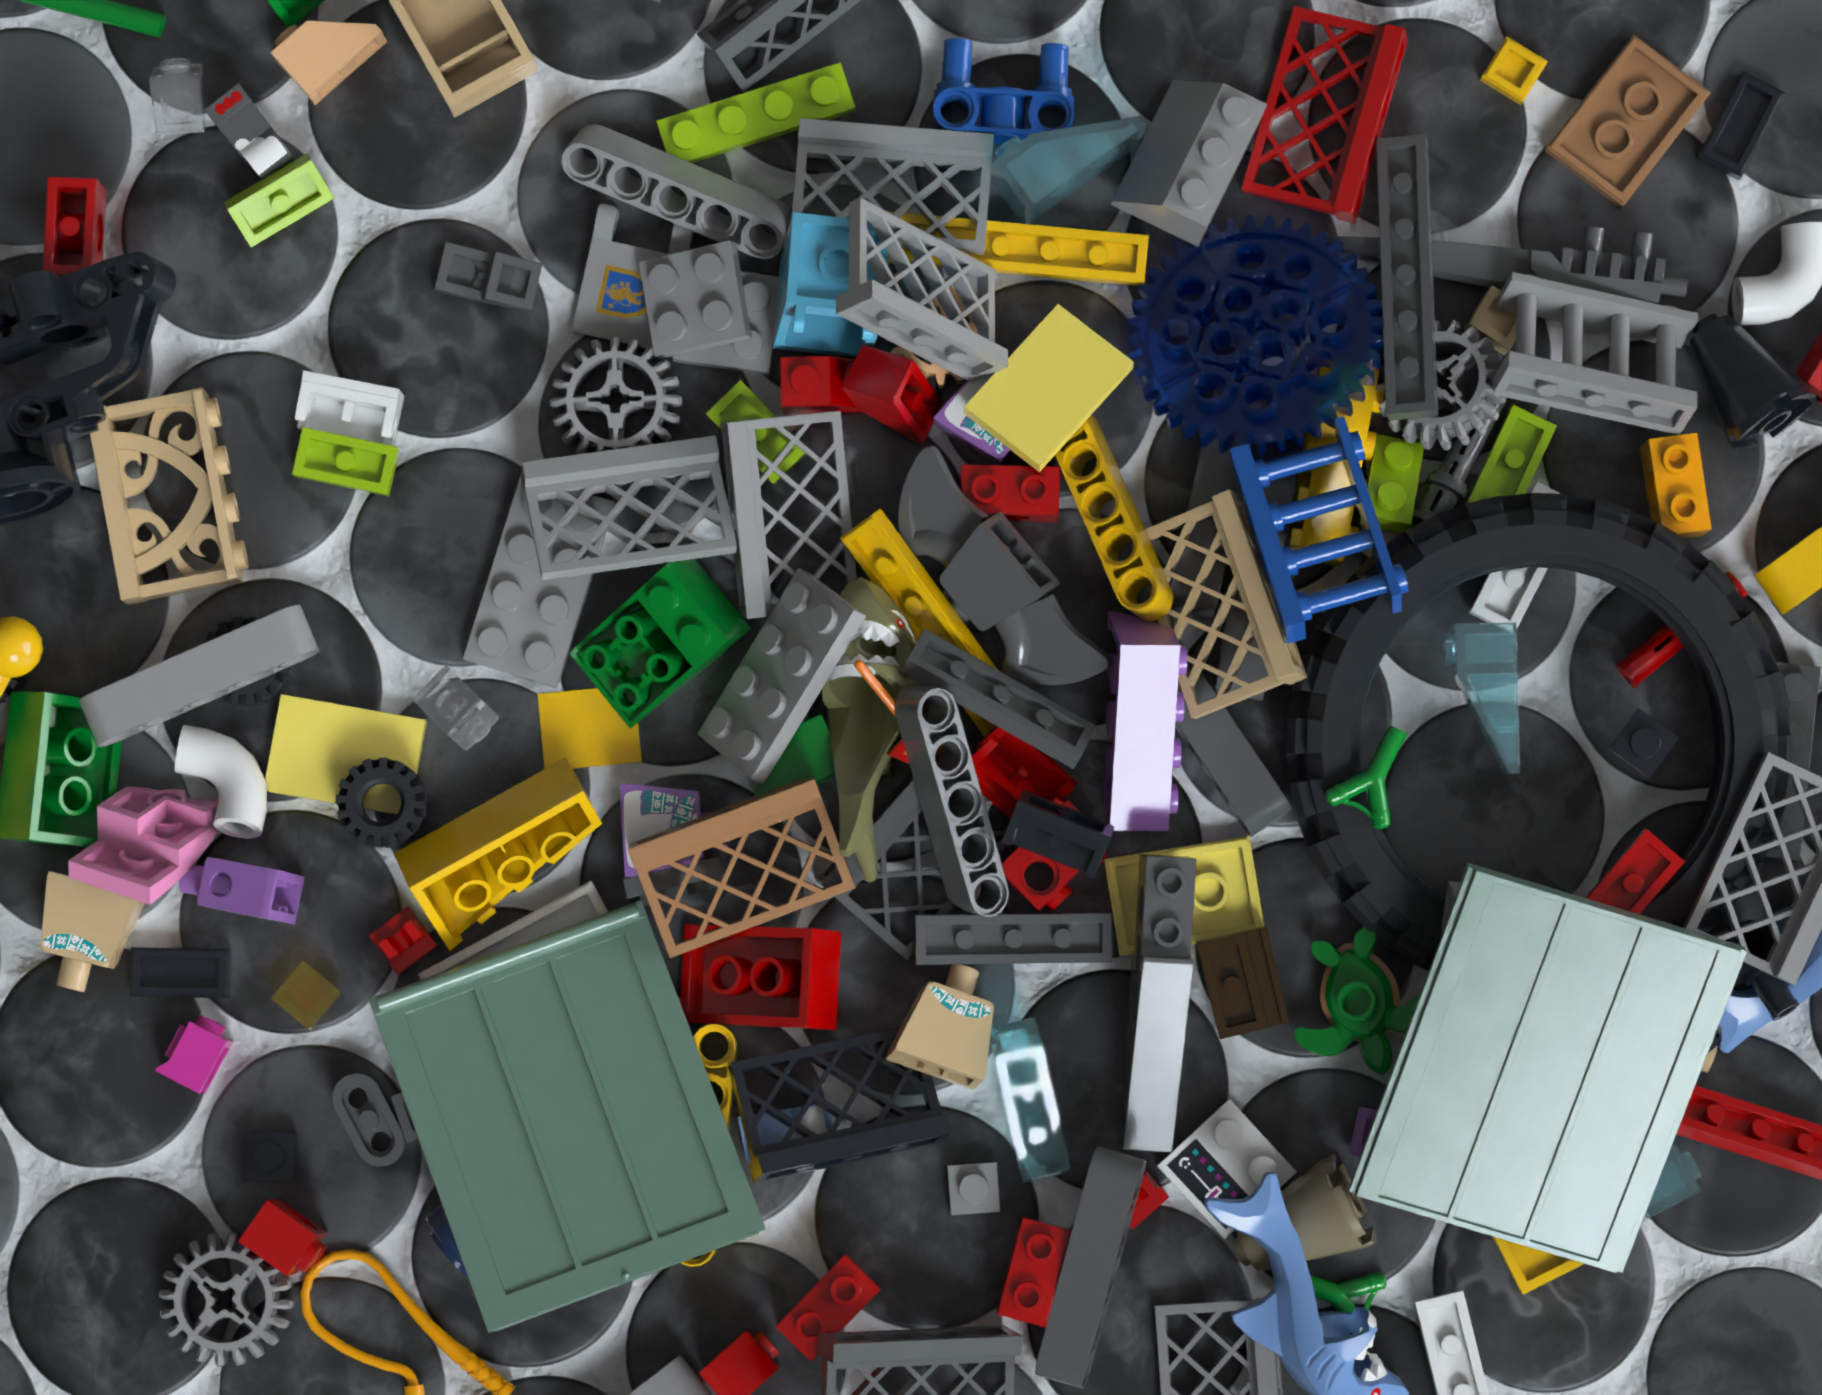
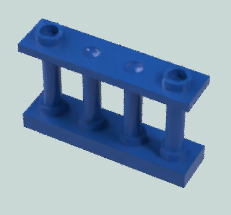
M1344 416L1334 419L1336 442L1267 462H1264L1262 458L1253 459L1249 443L1229 449L1231 469L1287 644L1306 639L1305 621L1311 620L1314 613L1386 593L1391 612L1395 614L1402 612V594L1409 592L1401 563L1392 565L1359 461L1365 459L1361 438L1358 431L1349 433ZM1343 461L1351 486L1280 506L1276 502L1267 503L1263 488L1270 486L1269 481ZM1357 504L1365 530L1292 550L1290 546L1281 547L1277 532L1284 530L1283 525ZM1368 549L1372 550L1379 572L1378 575L1306 595L1305 591L1295 592L1291 576L1298 575V569Z

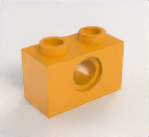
M1690 433L1648 439L1640 446L1650 520L1659 522L1683 538L1703 536L1712 528L1698 434Z

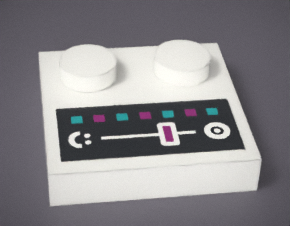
M1230 1099L1221 1105L1157 1165L1223 1239L1229 1236L1234 1229L1218 1222L1206 1210L1204 1201L1207 1197L1243 1199L1253 1193L1264 1173L1276 1172L1279 1186L1281 1187L1297 1172Z

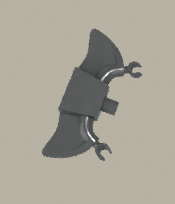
M931 445L924 448L915 459L903 485L898 513L899 534L916 557L928 555L946 567L939 578L940 584L951 596L948 602L964 624L971 620L977 629L985 631L995 625L1005 647V655L1001 664L1004 674L1018 682L1021 680L1038 685H1064L1093 677L1110 667L1112 664L1111 656L1073 627L1065 617L1054 594L1041 598L1056 588L1060 582L1003 513L999 512L986 520L988 515L970 502L960 491L937 447Z

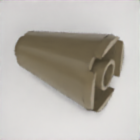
M1335 1154L1322 1158L1281 1191L1290 1221L1298 1233L1306 1261L1364 1249L1377 1242L1374 1227L1371 1226L1367 1229L1363 1227L1360 1218L1368 1213L1367 1208L1361 1197L1348 1191L1352 1178L1343 1164L1336 1166L1337 1156ZM1237 1231L1238 1237L1233 1239L1232 1242L1242 1264L1245 1267L1252 1264L1257 1271L1271 1269L1269 1255L1253 1237Z

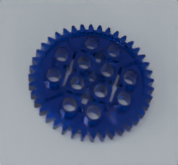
M1252 215L1247 216L1244 228H1238L1233 218H1228L1225 232H1220L1211 223L1209 224V237L1206 239L1202 238L1198 247L1193 245L1189 248L1177 241L1174 244L1177 258L1162 254L1160 260L1164 271L1150 268L1148 276L1151 284L1139 285V295L1142 300L1132 301L1133 315L1136 317L1128 319L1129 332L1132 335L1127 336L1129 351H1132L1129 354V358L1134 362L1133 369H1137L1134 372L1137 386H1144L1142 391L1146 402L1154 401L1153 407L1157 416L1167 413V424L1170 429L1183 423V437L1189 439L1199 431L1200 443L1204 448L1214 438H1217L1221 453H1225L1231 442L1237 443V446L1249 443L1255 444L1259 455L1264 456L1268 443L1274 442L1275 447L1280 453L1285 452L1286 439L1292 438L1299 448L1304 447L1303 433L1309 432L1319 440L1322 438L1320 424L1324 422L1335 429L1334 419L1338 418L1337 411L1347 416L1353 414V406L1350 399L1361 402L1365 400V390L1362 385H1374L1375 379L1372 369H1380L1381 356L1377 352L1384 351V336L1380 335L1383 333L1384 318L1379 317L1383 315L1381 300H1375L1377 298V288L1375 283H1368L1367 268L1357 269L1358 263L1355 253L1344 256V246L1341 241L1328 247V232L1322 231L1314 238H1311L1309 223H1305L1298 232H1294L1292 219L1287 217L1280 228H1275L1272 215H1267L1262 227H1256ZM1251 261L1262 263L1259 268L1253 270L1242 268L1245 263ZM1297 271H1304L1310 274L1301 280L1289 278L1292 273ZM1269 287L1276 288L1270 292L1269 296L1261 295L1266 294ZM1189 294L1202 295L1195 302L1182 301V298ZM1236 304L1250 306L1245 311L1239 313L1228 310ZM1215 311L1216 322H1212L1209 328L1205 330L1204 336H1202L1201 326H1206L1209 320H1212ZM1283 314L1297 316L1293 321L1287 323L1275 320ZM1330 324L1344 326L1341 331L1336 333L1323 331V328ZM1309 331L1311 343H1306L1304 349L1300 350L1297 360L1295 347L1301 346L1303 340H1306ZM1177 336L1189 338L1187 342L1181 345L1168 343ZM1224 346L1236 348V351L1226 356L1215 353V351ZM1272 356L1284 359V361L1275 366H1267L1262 363L1265 359ZM1317 367L1331 369V372L1324 376L1310 374V371ZM1243 373H1249L1251 375L1245 376L1243 382L1235 381V379H1240ZM1211 389L1223 391V394L1214 399L1202 397L1203 393ZM1259 399L1271 402L1270 405L1263 409L1249 407L1253 401Z

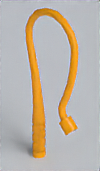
M355 1249L335 1250L323 1256L311 1271L308 1270L305 1274L300 1291L302 1314L311 1331L349 1357L405 1377L408 1386H404L405 1395H425L424 1384L418 1383L413 1370L401 1363L368 1354L345 1343L321 1326L312 1312L310 1292L313 1280L324 1267L334 1261L353 1259L365 1262L373 1268L404 1309L456 1365H459L462 1370L467 1371V1374L475 1380L477 1379L482 1386L491 1390L492 1394L510 1395L516 1386L509 1381L507 1382L506 1378L501 1377L496 1370L487 1366L486 1362L476 1357V1354L470 1352L468 1348L453 1339L431 1320L409 1297L384 1264L370 1253Z

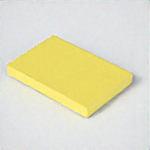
M1057 304L1008 358V367L995 372L964 406V414L1040 472L1131 372L1134 362Z
M281 694L265 776L267 792L336 804V795H339L341 788L339 784L342 778L346 779L349 775L348 771L353 766L358 767L363 764L362 761L376 760L379 757L397 760L409 767L417 775L427 721ZM378 784L370 788L365 794L363 807L367 810L397 815L401 807V798L393 786Z
M1250 836L1104 860L1119 957L1132 955V951H1134L1140 854L1196 858L1192 945H1195L1198 941L1264 926Z

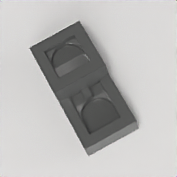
M445 242L442 246L432 291L482 303L532 311L542 263L496 251L492 254Z

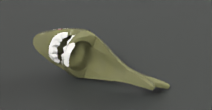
M860 577L849 583L840 596L866 615V618L822 688V699L828 708L832 757L839 797L840 855L842 857H849L855 853L865 881L870 883L875 881L877 877V852L872 819L875 788L882 774L887 779L894 778L896 758L888 756L887 753L899 742L902 736L896 717L856 670L854 662L862 660L894 700L905 686L922 683L901 672L916 644L912 628L906 617L879 585Z

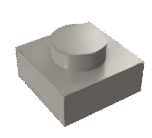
M997 1162L947 1165L951 1215L1000 1212Z

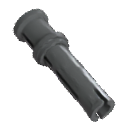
M1505 403L1492 404L1497 409L1499 415L1506 406ZM1486 418L1482 420L1487 430L1485 435L1478 434L1474 429L1467 432L1471 439L1468 446L1462 445L1459 438L1455 437L1439 470L1434 469L1426 477L1425 481L1428 486L1416 509H1414L1412 523L1417 525L1436 514L1453 509L1458 500L1465 499L1468 493L1465 481L1483 449L1496 420Z

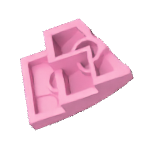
M124 787L97 806L98 840L68 860L69 878L151 905L184 876L219 831L213 825L218 797L214 800L188 799L186 790Z

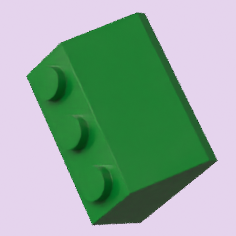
M11 692L0 787V839L87 848L98 840L97 806L117 793L122 740L103 747L97 746L79 703L81 697L48 692Z

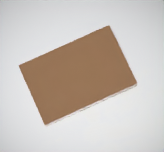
M1633 35L1544 151L1622 209L1711 92L1637 36Z

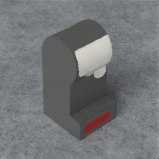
M239 83L205 109L213 123L246 163H249L261 179L266 178L295 160Z

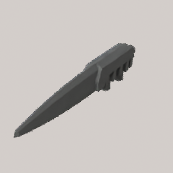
M1589 226L1585 227L1582 250L1560 248L1558 259L1548 251L1432 241L1433 277L1488 288L1493 285L1500 290L1503 289L1510 274L1515 272L1658 304L1661 294L1686 297L1688 277L1664 275L1666 259L1651 258L1653 234L1645 232H1634L1631 256L1619 253H1602L1604 228ZM1323 236L1324 244L1330 248L1381 263L1380 237Z

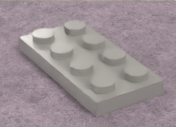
M521 475L463 660L558 689L594 573L541 580L527 504L524 503L521 488ZM592 495L585 503L605 517L615 506L614 501ZM558 499L538 502L540 513L555 523H558L570 509L569 506ZM577 513L565 529L586 542L599 525ZM543 528L546 538L550 532ZM607 531L594 546L600 551ZM558 537L547 550L550 564L571 561L579 550Z
M798 568L697 735L748 777L764 784L857 633L866 615L812 574Z

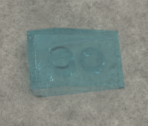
M1141 116L1032 133L1022 141L1018 136H1015L994 152L997 159L992 162L991 182L1021 223L1030 224L1139 146L1144 137L1146 122Z

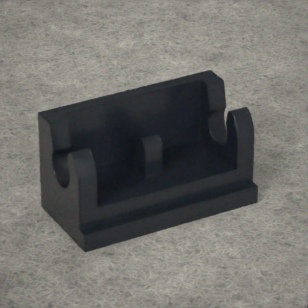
M1022 789L1002 843L1009 846L1014 844L1084 872L1085 876L1094 879L1115 826Z

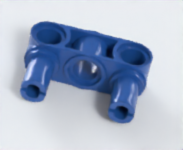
M959 38L944 40L942 81L937 83L933 97V123L936 129L994 134L993 144L999 145L1021 143L1051 145L1058 144L1067 138L1071 132L1074 118V97L1072 96V90L1067 88L1068 45L1058 43L1041 45L1039 85L1031 91L1012 87L975 88V85L971 83L972 41ZM956 103L962 105L968 112L966 119L956 124L944 120L941 111L949 104ZM1053 108L1063 114L1065 121L1061 126L1051 129L1040 123L1038 115L1045 109Z

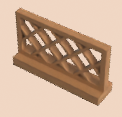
M813 775L628 844V852L634 868H636L669 958L855 889L845 859L840 855L838 840ZM815 809L822 828L813 846L787 834L795 816ZM786 820L782 831L770 827L773 824ZM761 829L779 837L767 863L741 852L749 833ZM740 837L735 849L723 844ZM824 837L827 839L832 854L819 849ZM784 840L810 851L799 878L773 866ZM715 847L732 855L721 881L694 869L702 851ZM694 855L689 866L677 862L680 859ZM816 855L836 863L842 879L841 882L821 888L805 881ZM737 858L764 869L753 895L726 884ZM668 864L685 872L675 897L672 898L655 890L648 871ZM770 872L796 883L789 900L777 906L758 898ZM691 875L717 886L706 912L680 901ZM801 887L813 891L797 898ZM723 890L749 901L742 919L728 923L712 915ZM659 899L671 904L666 917ZM755 904L766 908L764 911L750 915ZM677 907L703 918L695 937L675 944L668 925ZM708 922L720 926L704 933Z

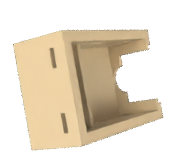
M388 0L454 118L539 71L534 57L501 0Z

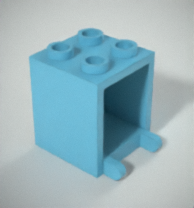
M793 212L780 256L773 349L856 358L862 345L874 348L878 335L836 314V296L849 290V218ZM867 221V229L875 244H877L881 240L871 222ZM884 248L880 253L888 265L889 255ZM867 261V280L873 279L880 283Z

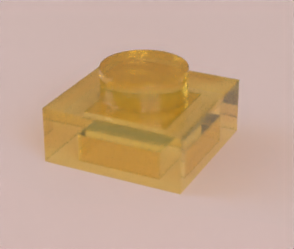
M302 961L271 999L305 1028L312 1030L343 992L306 961Z

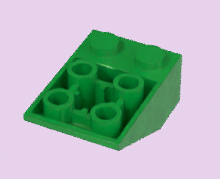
M695 559L676 561L666 564L569 654L627 726L632 728L717 660L742 638L751 627Z

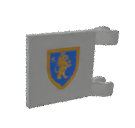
M600 204L597 209L593 237L571 332L610 340L612 336H618L620 343L627 345L634 338L639 341L640 348L647 349L650 346L653 347L639 262L690 250L695 232L674 224L668 254L614 242L613 237L619 219V210L612 205Z

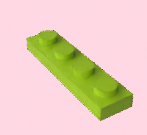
M840 62L663 118L656 122L666 153L693 164L799 130L800 118L831 120L856 112V108Z

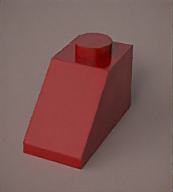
M862 345L856 359L849 363L844 374L842 388L857 409L913 442L923 445L933 424V417L938 413L943 402L912 359Z
M833 356L780 357L781 407L783 414H808L829 411H841V413L862 412L857 409L842 388L846 368L855 359Z
M746 1329L707 1363L699 1374L717 1395H750L779 1369L780 1365L774 1358L780 1354V1351L762 1331L754 1336L749 1329Z

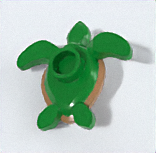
M1363 927L1355 934L1353 943H1345L1338 949L1331 942H1312L1311 951L1313 956L1327 966L1321 983L1320 1001L1324 1015L1331 1026L1325 1029L1295 1028L1294 1036L1296 1041L1307 1051L1327 1057L1338 1055L1353 1041L1361 1042L1360 1052L1366 1065L1377 1074L1384 1075L1390 1069L1393 1059L1391 1045L1386 1035L1391 1030L1401 1034L1406 1033L1420 993L1405 1005L1400 1006V991L1395 976L1389 967L1373 954L1377 943L1374 930L1370 933Z

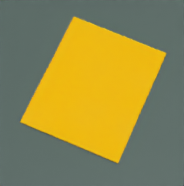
M597 688L537 694L544 769L565 757L572 769L642 762L638 723L629 728Z

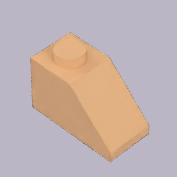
M307 20L300 27L292 25L283 31L274 43L277 47L270 53L277 64L312 103L316 105L386 44L387 40L376 24Z

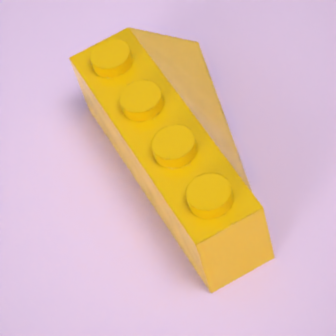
M1321 359L1317 368L1302 451L1336 442L1334 419L1344 416L1349 433L1354 431L1359 433L1365 453L1364 460H1372L1377 432L1368 431L1371 413H1380L1379 407L1383 402L1385 393L1376 390V386L1379 385L1377 383L1378 369ZM1363 460L1359 461L1360 467H1362ZM1343 461L1298 473L1293 502L1351 486ZM1357 504L1290 523L1286 547L1290 546L1292 550L1359 532V527L1351 526L1354 507L1358 508ZM1345 556L1322 563L1340 567L1344 562Z
M565 757L393 854L409 889L449 951H451L463 941L461 934L476 921L481 925L496 913L494 906L514 889L518 893L523 891L533 882L532 876L534 872L546 862L555 864L598 828L602 822L584 787Z

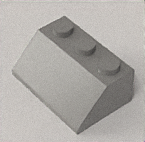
M1173 80L1111 205L1198 247L1259 126L1267 104L1225 83Z

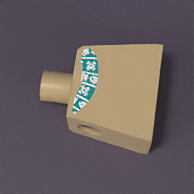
M48 871L40 946L43 952L63 956L56 985L85 992L92 964L115 969L145 903L71 879L66 875Z
M951 964L945 985L928 981L917 994L887 1052L885 1060L974 1090L983 1082L987 1069L994 1005L988 1000L973 995L979 972L966 965Z

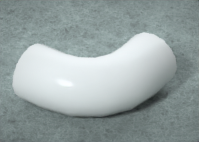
M1801 222L1781 226L1782 256L1778 267L1766 275L1735 278L1732 287V310L1734 320L1739 325H1760L1787 319L1813 301L1822 285V222Z
M183 725L177 746L175 773L201 777L209 780L218 791V805L213 825L217 830L237 838L249 839L259 837L262 834L267 812V783L255 757L234 738L207 728Z

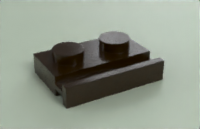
M1266 925L1248 931H1240L1196 942L1220 1039L1266 1029L1274 1025L1290 1023Z

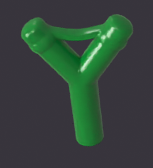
M1389 725L1368 768L1326 790L1325 797L1327 802L1333 807L1344 804L1357 808L1371 819L1372 826L1375 829L1387 828L1390 825V810L1388 809L1384 778L1407 733ZM1367 790L1370 811L1360 803L1350 801L1349 799Z
M1381 1271L1368 1273L1337 1284L1310 1275L1315 1297L1330 1302L1337 1312H1353L1355 1305L1350 1299L1368 1293L1370 1294L1364 1307L1369 1310L1370 1304L1377 1292L1385 1289L1387 1286L1386 1277Z

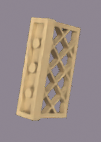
M1230 489L1212 496L1213 501L1145 529L1150 541L1161 536L1177 541L1166 567H1162L1168 582H1170L1171 578H1174L1192 586L1181 614L1170 609L1164 617L1158 620V623L1173 628L1178 641L1187 623L1208 632L1197 659L1187 655V661L1194 664L1191 673L1187 667L1186 675H1178L1190 716L1193 719L1200 718L1284 683L1291 685L1307 678L1296 643H1286L1240 494ZM1213 516L1218 532L1210 549H1205L1188 541L1196 522ZM1183 528L1179 537L1171 533ZM1222 545L1227 558L1218 554ZM1186 546L1207 555L1195 582L1174 573ZM1216 559L1230 565L1234 576L1226 595L1204 586ZM1152 584L1146 585L1149 597L1152 594ZM1238 590L1243 603L1234 600ZM1201 591L1223 600L1211 627L1190 618ZM1231 605L1245 610L1249 619V625L1241 641L1220 632ZM1170 615L1178 618L1175 627L1173 626ZM1217 636L1239 646L1227 673L1206 664ZM1254 636L1259 649L1250 645ZM1247 651L1262 656L1268 673L1267 677L1252 683L1245 682L1236 677ZM1206 669L1223 677L1224 680L1217 696L1200 703L1195 685L1202 670ZM1233 682L1243 686L1230 691Z

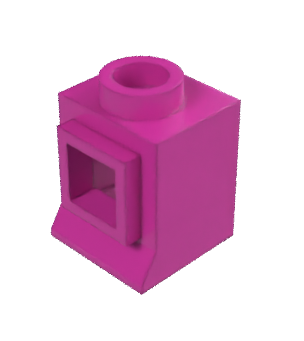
M200 1014L196 1022L189 1021L188 1025H180L165 1053V1056L170 1058L169 1061L157 1067L155 1071L198 1094L201 1092L206 1094L234 1041L223 1036L226 1029L225 1026Z

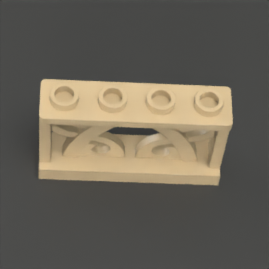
M202 387L189 391L107 407L104 405L106 419L98 424L99 430L90 433L121 601L128 605L148 602V600L242 583L241 570L249 569L244 541H236L233 529V522L240 521L236 496L234 492L227 494L224 475L231 474V467L226 446H218L215 427L222 426L217 398L209 399L208 393ZM182 411L194 418L196 433L191 440L184 441L180 439L179 429L182 426L181 424L175 426L170 431L168 444L159 440L161 426L170 414ZM153 415L149 428V437L135 433L116 432L115 422ZM202 448L207 473L190 458V456L197 454ZM141 453L148 455L143 475L137 479L128 477L125 471L128 462L137 461L142 466ZM158 459L178 469L198 488L189 511L173 532H171L164 520L155 513L146 509L130 508L129 498L144 491L153 481L158 468ZM212 504L217 527L211 524H203ZM144 523H152L159 530L163 541L158 544L153 533L149 541H140L137 536L139 527ZM206 539H213L216 541L220 551V556L215 566L206 571H198L187 565L180 551L187 545L192 553L199 557H205L201 553L200 545ZM171 558L178 570L185 576L145 584L143 578L144 574L158 568Z

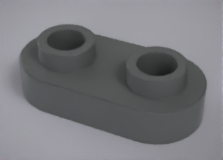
M361 1073L350 1074L339 1080L332 1093L333 1107L360 1158L366 1163L378 1167L395 1163L405 1151L406 1140L399 1120L380 1084L373 1077ZM358 1088L363 1089L368 1096L367 1103L361 1108L355 1107L350 1100L351 1093ZM379 1132H385L391 1140L389 1148L385 1151L377 1150L373 1144V1139Z

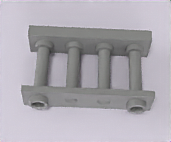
M1515 272L1510 274L1496 299V308L1517 312L1515 352L1509 351L1493 378V395L1672 434H1681L1697 409V392L1675 386L1676 348L1681 349L1698 322V313L1678 309L1670 305H1659L1546 280L1534 275H1524ZM1536 317L1563 323L1562 362L1535 356ZM1583 327L1610 333L1609 372L1582 366ZM1629 337L1656 343V383L1629 376Z

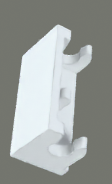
M303 370L295 414L299 430H302V427L376 443L395 445L404 401V395L400 389Z

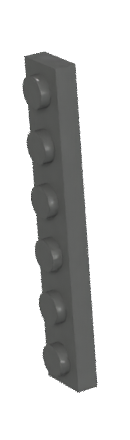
M1425 134L1376 139L1386 415L1389 421L1438 416L1428 140Z

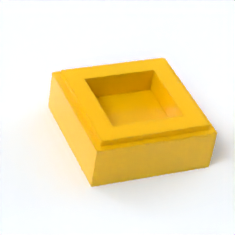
M1506 37L1480 81L1521 105L1548 61Z

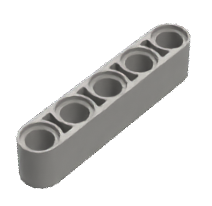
M597 124L586 125L579 130L562 154L561 163L563 170L574 181L715 241L724 242L731 240L736 243L737 250L760 259H769L776 256L784 245L792 210L782 201L605 126ZM582 148L593 152L597 159L588 157ZM627 167L633 168L636 171H638V173L641 175V178L635 177L632 174H630V172L627 170ZM671 186L683 190L686 197L676 194ZM716 205L725 207L731 213V216L721 213ZM760 224L770 226L776 234H769L764 231Z
M294 605L96 690L81 698L79 703L97 746L103 747L126 739L304 661L317 654L319 648L301 606Z

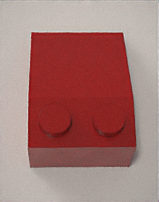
M685 924L684 940L695 937L700 925ZM707 925L704 933L719 928L720 926ZM754 926L683 953L680 1004L687 1022L836 1030L841 932L815 928Z

